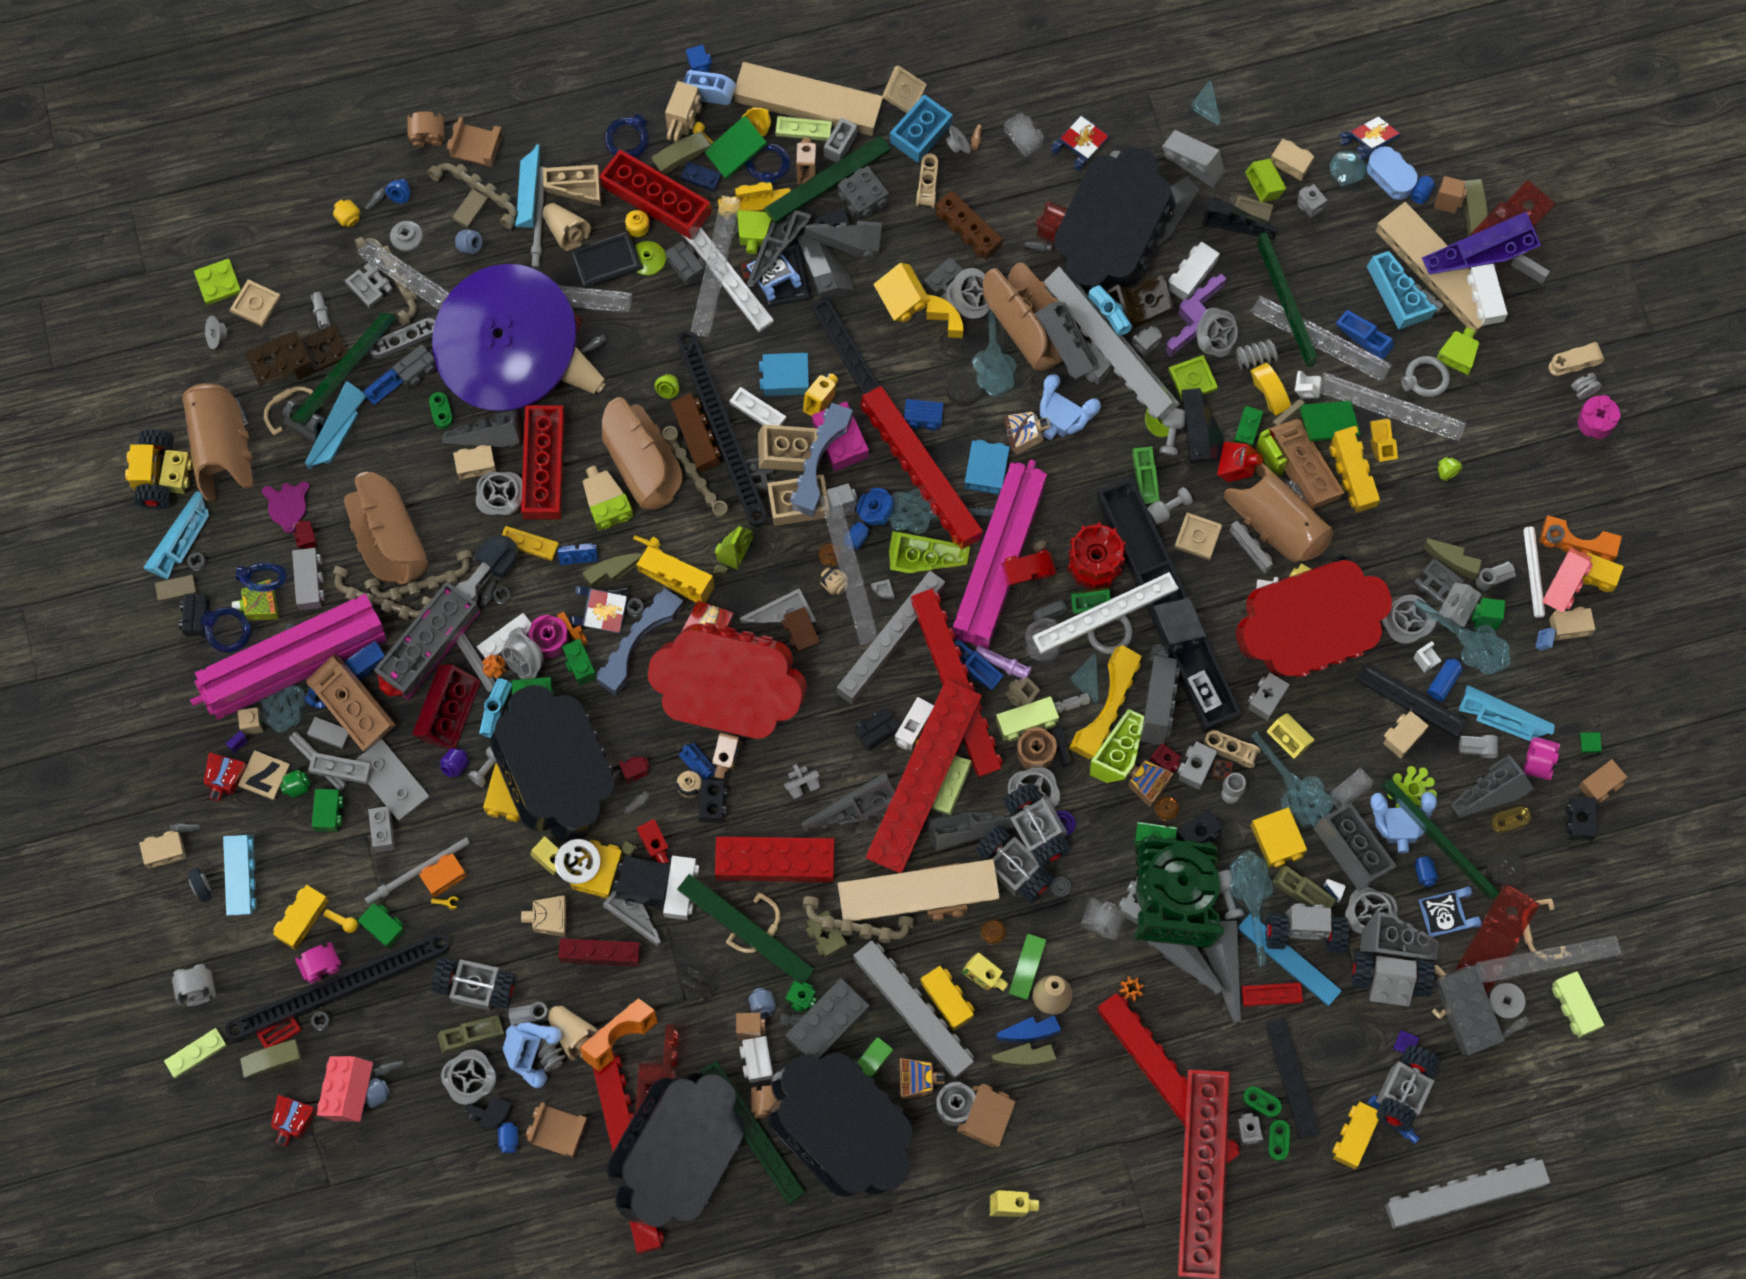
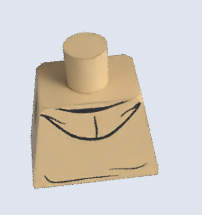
M565 896L533 901V911L521 912L522 923H533V930L536 933L566 937Z

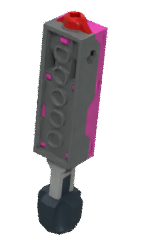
M498 535L486 540L475 554L477 561L481 565L470 579L460 582L456 587L446 581L374 669L378 677L379 689L389 697L401 695L409 701L458 641L459 636H462L480 614L476 603L479 590L492 574L505 578L514 567L519 551L516 543L511 538Z

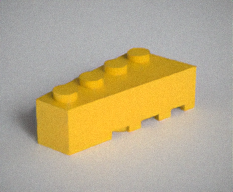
M1353 426L1334 433L1329 446V452L1331 457H1334L1336 460V470L1338 474H1341L1343 488L1345 491H1348L1350 496L1348 497L1349 504L1358 513L1377 507L1380 498L1373 476H1368L1370 473L1368 460L1363 459L1362 449L1364 448L1362 442H1358L1356 438V433H1358L1357 426Z
M648 546L636 564L639 572L695 603L697 601L706 603L714 590L712 575L665 554L657 547L652 548Z

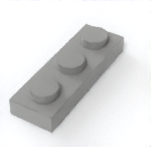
M1238 521L1231 524L1230 533L1263 573L1266 574L1270 571L1273 565L1272 558L1268 553H1264L1260 549L1261 546L1255 538H1251L1246 526Z
M313 752L308 771L312 774L367 784L371 764Z

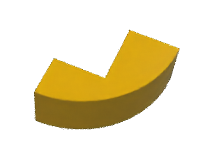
M927 295L930 301L927 303L926 319L949 320L948 337L963 338V323L955 307L940 297Z
M1266 362L1250 370L1254 385L1265 394L1268 409L1275 416L1286 411L1291 404L1279 377L1272 367Z

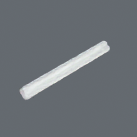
M1526 527L1524 529L1534 616L1542 618L1545 616V607L1542 602L1543 591L1535 528Z

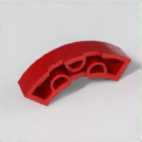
M1047 549L1017 558L1016 555L1005 558L1006 562L1001 564L1007 586L1030 581L1033 579L1032 576L1035 577V580H1041L1057 575L1052 554Z

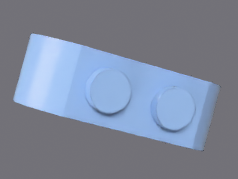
M689 70L683 83L698 87L701 102L729 105L736 89L735 82L722 74Z
M1379 147L1371 153L1367 164V173L1392 199L1401 200L1409 197L1417 182V173L1413 166L1407 164L1400 153L1395 152L1390 147Z

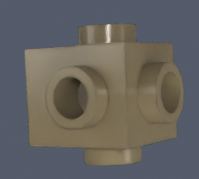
M1028 677L1012 681L1008 686L1010 689L1005 695L1013 705L1021 707L1032 703L1040 689Z

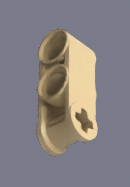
M927 154L922 158L919 189L916 199V206L918 207L919 205L935 207L938 159L933 154ZM927 163H932V164H934V166H933V167H927L926 164H927ZM925 180H931L932 183H931V184H925L924 181H925Z
M1594 342L1556 354L1548 369L1552 375L1560 376L1599 365L1605 359L1598 343Z
M1216 730L1208 732L1203 740V745L1216 750L1217 755L1248 768H1254L1257 753L1261 751L1256 745L1243 742ZM1215 738L1218 744L1213 745L1208 739ZM1227 745L1234 746L1236 751L1230 752L1227 749Z

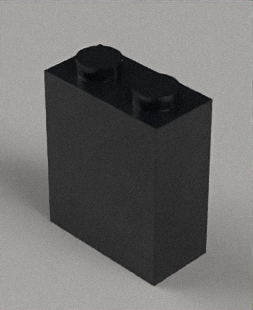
M1190 598L1153 607L1151 618L1166 654H1178L1184 650H1195L1203 646L1206 635Z
M624 855L623 862L618 864L617 873L620 874L619 880L615 879L613 891H616L615 899L662 908L671 865Z

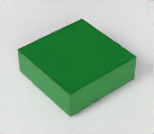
M1600 732L1579 734L1581 753H1601Z

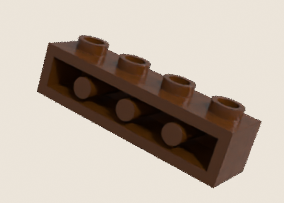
M952 190L936 203V216L940 220H944L952 232H957L961 236L962 241L966 245H970L978 257L988 260L1002 247L1003 239Z
M689 393L672 401L671 405L696 468L702 473L721 464L719 457L722 454L718 446H715L713 443L715 437L711 429L708 430L707 424L709 422L706 415L702 414L700 410L702 404L699 398H695Z

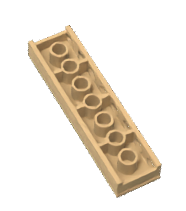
M746 62L742 64L733 94L734 100L737 103L764 108L801 119L832 121V126L834 127L843 118L857 125L858 133L873 136L883 99L880 95Z
M1406 202L1378 222L1376 232L1466 327L1473 329L1477 333L1483 326L1481 319L1478 320L1476 309L1478 308L1472 300V287L1467 282V275H1469L1470 269L1428 274L1422 257L1445 248L1447 245Z
M994 859L838 883L843 920H851L853 922L1000 899Z

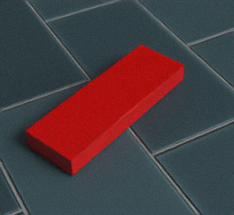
M1301 982L1241 987L1243 1007L1303 1003Z

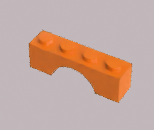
M1547 515L1543 523L1539 543H1543L1544 546L1549 548H1560L1567 553L1570 547L1584 554L1588 552L1614 562L1622 536L1603 531L1595 539L1581 540L1571 534L1566 520ZM1552 525L1561 526L1565 533L1561 542L1556 544L1548 542L1546 538V532ZM1557 530L1554 532H1550L1551 536L1554 538L1560 536Z
M638 998L580 1046L583 1060L596 1070L601 1071L614 1060L612 1047L619 1038L632 1033L644 1035L658 1023L655 1010Z

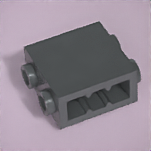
M868 166L858 169L854 175L842 179L838 184V198L841 202L847 204L850 214L852 216L855 215L858 220L863 217H869L874 210L883 208L889 201L888 191Z

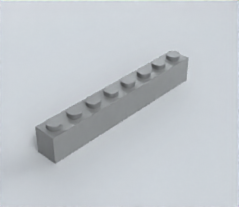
M931 571L927 573L837 686V694L850 704H854L918 623L910 601L911 596L932 588L935 593L938 592L940 595L945 589L944 580Z
M871 940L853 955V959L948 1073L956 1080L973 1066L974 1061L972 1059L974 1056L967 1048L964 1050L960 1046L961 1041L954 1033L952 1035L947 1030L948 1025L942 1018L938 1019L934 1015V1008L929 1003L925 1004L921 999L923 996L917 988L912 989L908 984L910 982L908 977L896 970V963L891 958L887 959L883 954L885 951L879 943L875 944Z
M1535 1158L1523 1161L1524 1165L1517 1166L1514 1163L1505 1166V1170L1499 1172L1497 1169L1486 1171L1485 1176L1478 1177V1174L1466 1177L1467 1181L1460 1183L1458 1179L1450 1181L1446 1187L1440 1188L1439 1185L1429 1187L1428 1192L1421 1193L1418 1190L1409 1193L1407 1198L1402 1199L1401 1196L1390 1198V1202L1385 1207L1392 1229L1547 1186L1550 1181L1543 1160L1536 1161Z

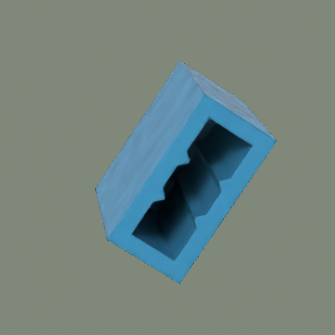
M807 353L763 354V361H759V371L763 372V378H760V390H764V396L805 395L809 389Z
M984 440L972 441L964 489L1000 495L1004 483L1009 446L1003 443L990 444Z

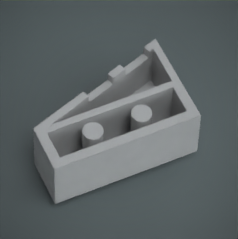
M1174 130L1162 146L1165 157L1168 160L1173 161L1212 188L1225 173L1218 149Z

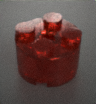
M1047 202L1043 215L1039 216L1035 226L1038 227L1036 235L1054 243L1055 234L1068 209L1055 203Z

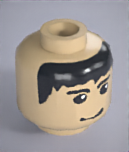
M828 567L821 573L822 579L820 584L831 595H840L848 588L849 579L838 567L831 569Z
M685 771L679 775L676 784L681 796L694 798L700 794L702 782L700 776L694 771Z

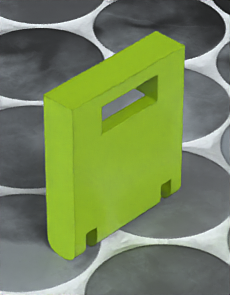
M1269 429L1260 433L1256 450L1258 454L1263 456L1264 464L1278 477L1280 475L1283 476L1287 459L1282 458L1279 460L1282 457V453L1272 436H1270Z

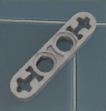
M426 318L379 338L369 349L371 356L380 359L433 337L435 320ZM429 324L432 327V330L430 331L427 329V325ZM418 328H421V330H422V332H423L422 335L420 334V331H419ZM410 331L417 332V336L413 339H409L407 334ZM393 338L400 340L397 346L390 345V341ZM376 346L380 348V352L378 353L375 350Z

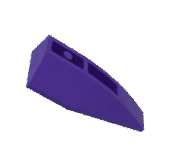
M1524 212L1422 257L1428 274L1432 275L1505 262L1538 248L1541 244L1527 212Z

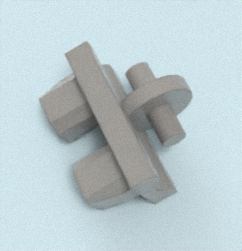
M797 764L793 765L794 771L788 773L790 779L796 776L797 778L783 784L785 790L789 791L795 799L804 795L800 788L801 784L807 783L810 791L820 788L817 778L819 774L814 770L802 776V773L808 771L806 766L798 768Z

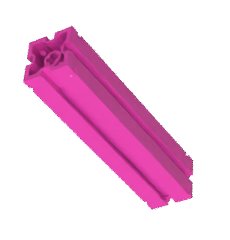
M1029 460L1027 468L1021 463H1010L953 625L955 640L959 639L964 643L970 642L976 647L981 645L989 650L1011 587L1007 586L1001 564L1006 562L1005 558L1014 555L1017 558L1021 557L1046 485L1047 474L1035 468L1036 461Z
M363 594L357 599H352L206 667L205 670L195 672L198 680L194 682L200 695L190 699L193 707L204 702L210 715L214 714L216 719L219 720L226 714L234 713L310 677L333 654H336L342 661H345L374 641L377 644L387 641L382 624L374 612L367 595Z

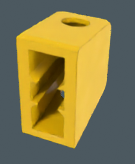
M829 374L827 378L820 375L805 393L803 412L812 417L813 414L821 412L829 406L835 396L836 383L838 382V378L835 375Z

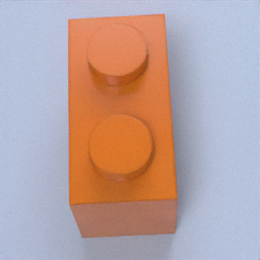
M453 853L442 856L438 863L425 867L422 873L419 874L433 898L467 877Z

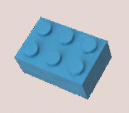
M924 94L890 132V143L919 163L952 126L953 115Z

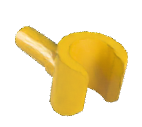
M697 122L693 133L702 132L709 144H713L714 142L703 132L705 126Z
M636 535L633 538L644 543L647 547L658 548L661 545L655 537H652L649 541Z
M455 896L450 897L448 900L431 899V903L446 905L451 910L457 909V906L450 905V902L459 901Z

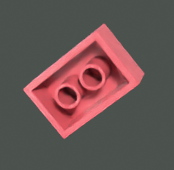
M1570 547L1542 602L1561 612H1564L1565 609L1569 610L1574 602V592L1578 593L1583 585V575L1588 576L1592 568V557Z
M330 1056L316 1116L333 1121L360 1122L373 1062L358 1057Z

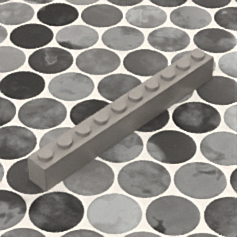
M1058 267L1044 281L1047 291L1053 297L1055 296L1059 302L1066 303L1075 322L1080 325V331L1086 337H1090L1094 348L1100 349L1103 353V359L1115 367L1113 369L1114 372L1126 380L1125 385L1131 391L1134 390L1136 392V398L1143 405L1146 404L1149 408V414L1154 418L1165 419L1179 405L1178 401L1122 335H1117L1107 317L1090 300L1083 288L1070 278L1067 270Z

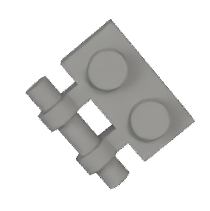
M367 263L364 266L367 270L366 273L363 274L358 269L345 282L370 309L384 297L380 292L381 290L385 289L387 293H391L393 287L387 278H383L379 274L380 271L376 267ZM374 278L378 283L374 285L370 279Z

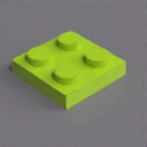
M229 259L194 271L206 305L232 297L241 292Z
M1204 355L1169 367L1168 371L1181 400V390L1200 388L1203 395L1218 389Z

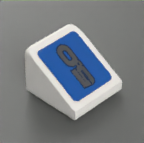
M1329 879L1324 883V887L1336 899V902L1339 903L1346 886Z

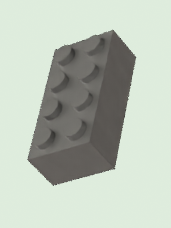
M1154 656L1141 735L1142 742L1164 744L1165 738L1170 736L1178 685L1177 679L1180 667H1176L1177 659Z
M1351 803L1325 816L1314 827L1316 833L1359 892L1383 879L1397 867Z
M1468 965L1433 980L1462 1055H1471L1505 1041L1476 966Z
M840 978L785 1035V1039L801 1055H811L820 1060L867 1013L870 1005Z

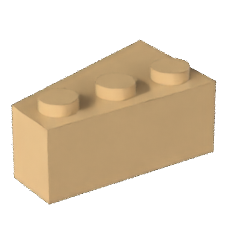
M598 165L543 168L545 192L601 206Z

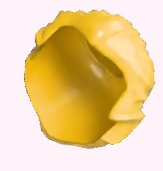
M752 108L742 115V117H748L763 137L768 133L771 125L768 109Z

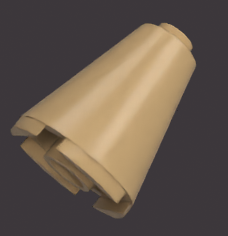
M555 203L547 204L544 207L542 216L561 248L565 251L579 248L582 245L580 242L584 238L587 240L591 229L590 224L585 219Z
M575 347L572 361L561 380L592 394L600 393L606 385L603 383L605 379L580 350Z
M1055 975L1045 976L1036 983L1033 989V1000L1041 1012L1057 1015L1064 1012L1071 1004L1072 989L1069 983L1062 977Z
M555 1006L549 1011L548 1021L551 1026L559 1028L562 1032L560 1043L566 1055L571 1060H576L574 1058L576 1056L582 1058L580 1046L599 1030L563 1006Z

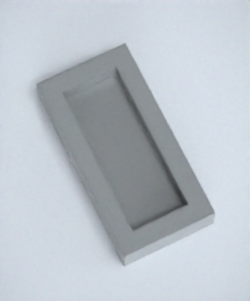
M1524 255L1515 257L1511 266L1541 284L1544 283L1550 272Z
M317 717L314 718L307 733L309 737L340 749H344L350 736L343 727Z

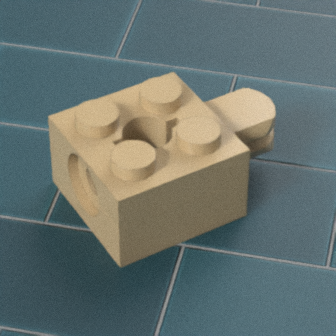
M677 81L665 111L667 129H669L667 133L668 140H672L674 137V141L678 142L682 134L688 135L690 129L693 130L696 122L695 116L700 113L702 108L698 87Z

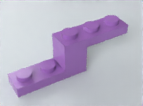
M1222 274L1218 277H1212L1203 289L1200 287L1194 292L1193 297L1185 299L1179 305L1178 314L1188 325L1182 329L1179 336H1174L1167 342L1166 353L1170 357L1196 337L1197 325L1207 310L1202 304L1225 286L1226 278Z

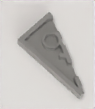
M800 588L740 617L741 623H781V620H784L783 615L805 607L811 623H815L816 619Z
M614 891L603 903V907L656 946H659L661 941L658 933L653 928L643 904L615 899L616 891Z

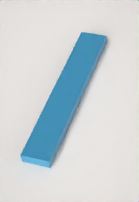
M1251 913L1238 926V931L1296 980L1301 982L1303 986L1328 1007L1341 993V989L1290 946L1287 945L1284 950L1268 949L1265 941V925Z

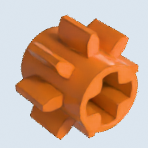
M490 654L482 661V664L485 665L482 670L489 678L495 677L497 679L506 671L504 668L506 665L505 660L499 655L493 656Z
M1128 976L1126 983L1121 981L1120 985L1124 989H1121L1119 994L1124 993L1126 1000L1130 998L1135 1002L1136 996L1142 997L1143 994L1139 990L1144 985L1138 984V978L1131 980ZM1134 986V991L1128 992V989Z

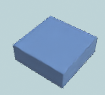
M1551 627L1540 630L1535 646L1536 649L1542 651L1552 648L1556 630Z

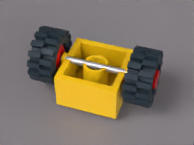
M160 429L140 431L138 445H130V451L127 452L129 469H126L125 477L130 483V487L135 491L134 504L140 508H152V510L157 508L159 510L169 506V488L159 485L161 457L159 454L165 455L166 450L173 451L174 436L169 431H160Z

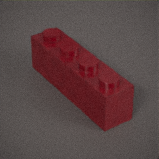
M560 938L558 958L560 963L639 967L641 947L639 942Z

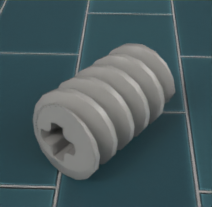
M1269 339L1265 341V344L1260 341L1258 346L1253 343L1251 347L1245 345L1243 349L1241 347L1236 349V358L1241 370L1242 365L1249 369L1250 363L1256 367L1257 361L1262 365L1264 364V359L1271 363V357L1274 358L1275 362L1278 361L1276 347Z
M541 1038L537 1049L539 1051L537 1056L538 1058H543L541 1064L546 1065L544 1068L545 1072L562 1066L564 1064L562 1060L566 1058V1055L559 1056V1053L563 1050L562 1048H555L559 1042L557 1044H549L545 1039Z

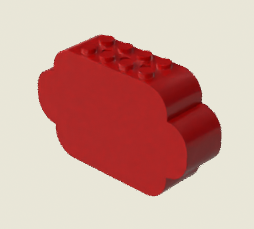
M1348 560L1331 562L1252 591L1246 601L1248 616L1243 618L1237 625L1236 640L1240 651L1245 657L1255 661L1263 660L1266 668L1271 673L1278 676L1295 675V677H1303L1311 674L1310 670L1312 669L1313 671L1326 669L1329 667V663L1331 665L1347 661L1346 657L1356 658L1364 655V651L1373 648L1381 638L1382 628L1380 621L1390 613L1392 598L1383 580L1375 576L1364 577L1361 568L1356 563Z
M705 623V625L692 624L686 627L674 642L666 643L652 656L648 669L649 683L657 692L663 694L662 705L664 711L672 719L755 739L768 736L775 729L779 721L792 718L802 706L807 691V683L804 676L798 670L792 668V654L786 645L774 641L769 636L756 637L752 632L743 631V633H739L730 627L721 629L717 628L716 624Z

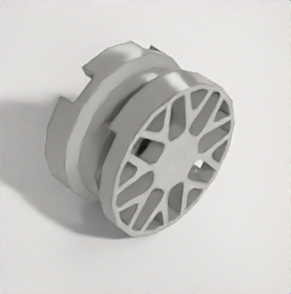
M1589 373L1586 377L1582 376L1571 385L1573 390L1577 392L1578 399H1585L1601 389L1602 386L1599 381H1596L1597 377L1594 373Z

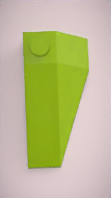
M739 526L723 539L722 544L718 543L715 549L717 561L738 570L753 539V531Z
M893 531L889 547L890 570L914 573L967 565L970 546L961 550L958 545L952 542Z
M1130 709L1125 712L1091 760V776L1106 783L1126 779L1135 766L1143 728V715Z

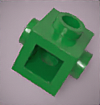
M794 981L785 1001L792 1005L791 1008L801 1013L802 1010L808 1012L809 1008L816 1004V991L813 990V986L805 982L800 984Z

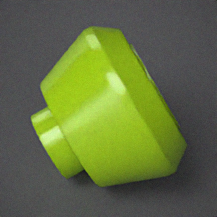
M665 374L656 380L654 387L661 397L670 399L678 395L679 383L675 376Z
M1443 458L1439 461L1437 468L1440 479L1447 481L1462 471V464L1454 458Z

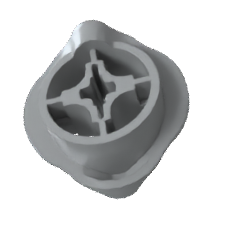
M975 268L961 271L949 284L945 292V300L952 304L961 315L969 319L980 318L990 309L983 294L985 274ZM966 280L965 290L961 291L962 284ZM983 296V302H982L981 306L979 307V306H978V303L980 302L979 299H980V297Z
M1215 307L1209 308L1204 312L1196 329L1198 345L1204 353L1224 357L1231 351L1238 336V328L1235 317L1230 312ZM1221 318L1223 323H1218L1216 319ZM1211 341L1217 342L1218 345L1213 346Z
M489 472L478 480L476 486V505L482 513L487 515H510L521 507L522 479L517 474L512 472ZM501 480L506 482L499 485L494 481ZM489 486L492 494L486 500L484 491ZM513 487L515 490V496L510 501L507 493L510 491V488ZM496 491H503V496H501L500 494L496 496ZM501 502L505 506H494V504Z
M1405 595L1393 601L1390 613L1381 620L1390 637L1396 642L1403 644L1412 643L1421 637L1427 636L1436 626L1434 615L1426 602L1416 595ZM1398 607H1408L1406 611L1396 610ZM1410 627H1412V628H1415V627L1420 628V630L1415 631V632H1409V631H1408V629H1409Z
M521 627L509 633L508 639L502 648L503 659L518 674L520 679H535L544 661L540 648L527 637L524 629Z
M1043 767L1031 768L1026 771L1017 772L1011 777L1008 782V794L1017 790L1018 787L1021 788L1023 785H1027V783L1021 782L1028 777H1037L1038 779L1034 785L1041 799L1049 800L1054 809L1059 804L1060 792L1056 779L1050 770ZM1043 781L1049 788V797L1041 790Z
M1367 887L1360 892L1357 889L1352 893L1345 917L1348 919L1349 927L1361 934L1365 926L1360 922L1369 921L1372 918L1371 914L1366 915L1368 909L1375 910L1376 912H1383L1384 909H1387L1389 914L1397 916L1398 907L1391 895ZM1367 898H1376L1382 901V904L1374 905ZM1362 901L1365 910L1356 917L1355 908Z
M467 1050L444 1065L441 1079L451 1098L459 1104L467 1105L476 1102L479 1098L493 1090L496 1084V1073L483 1053L477 1050ZM469 1061L466 1070L454 1071L459 1064ZM475 1063L483 1068L486 1078L474 1072ZM468 1072L472 1073L474 1079L466 1082V1078L463 1076L467 1075ZM452 1077H456L463 1082L462 1092L454 1086ZM472 1084H483L478 1091L468 1093Z

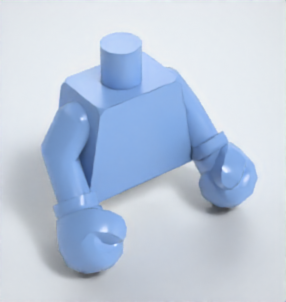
M1056 374L1048 375L1044 380L1043 396L1040 402V416L1042 419L1047 417L1051 428L1043 432L1044 437L1052 440L1056 433L1065 437L1067 434L1071 435L1081 431L1101 408L1098 399L1092 398L1088 400L1081 408L1054 392L1060 384V378Z
M1426 792L1421 796L1422 808L1419 809L1430 819L1437 805V800L1432 793ZM1375 793L1371 797L1370 805L1375 815L1377 830L1382 837L1387 839L1388 843H1397L1398 853H1409V843H1415L1418 838L1422 837L1424 831L1402 808H1388L1385 796L1382 793Z
M530 1022L511 1025L506 1030L507 1037L503 1045V1052L508 1061V1066L511 1070L522 1075L523 1079L532 1087L540 1088L547 1082L548 1076L543 1068L537 1070L531 1068L540 1040L543 1038L549 1044H557L562 1039V1032L557 1027L539 1026Z

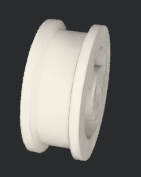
M575 839L565 843L560 847L555 856L557 873L563 880L572 884H580L590 880L595 876L600 866V856L597 849L586 840ZM574 848L584 849L591 858L589 870L586 869L587 858L580 862L581 866L577 864L570 868L573 871H579L580 876L570 874L564 866L565 854L569 855L568 865L573 863L575 858L578 859L584 855L581 852H575Z

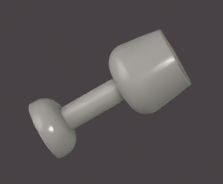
M1175 408L1163 419V425L1169 428L1166 446H1162L1159 453L1178 456V450L1174 447L1176 430L1182 429L1185 426V410Z
M1180 488L1177 493L1178 497L1164 504L1162 501H1155L1147 508L1155 526L1166 522L1170 518L1169 511L1181 503L1184 505L1193 503L1192 497L1186 488Z
M490 746L486 749V756L489 758L478 772L471 771L468 774V777L480 787L485 785L486 780L484 776L496 763Z
M1232 773L1224 779L1221 796L1226 803L1234 804L1239 801L1241 795L1246 790L1244 776L1239 773Z
M1231 870L1218 872L1220 880L1219 894H1224L1229 910L1225 914V920L1230 921L1243 917L1244 912L1241 909H1236L1231 893L1237 886Z

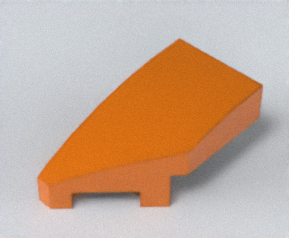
M564 612L557 615L564 622L568 635L572 639H580L583 646L588 644L580 625L572 628Z

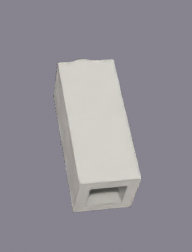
M917 697L895 735V742H897L896 744L899 747L913 749L934 705Z

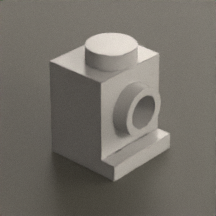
M1155 326L1143 329L1138 336L1135 335L1133 337L1132 345L1145 357L1161 343V332Z
M1253 1114L1241 1115L1242 1119L1237 1121L1241 1146L1261 1143L1263 1137L1261 1135L1259 1117H1253ZM1251 1124L1254 1130H1247V1125Z

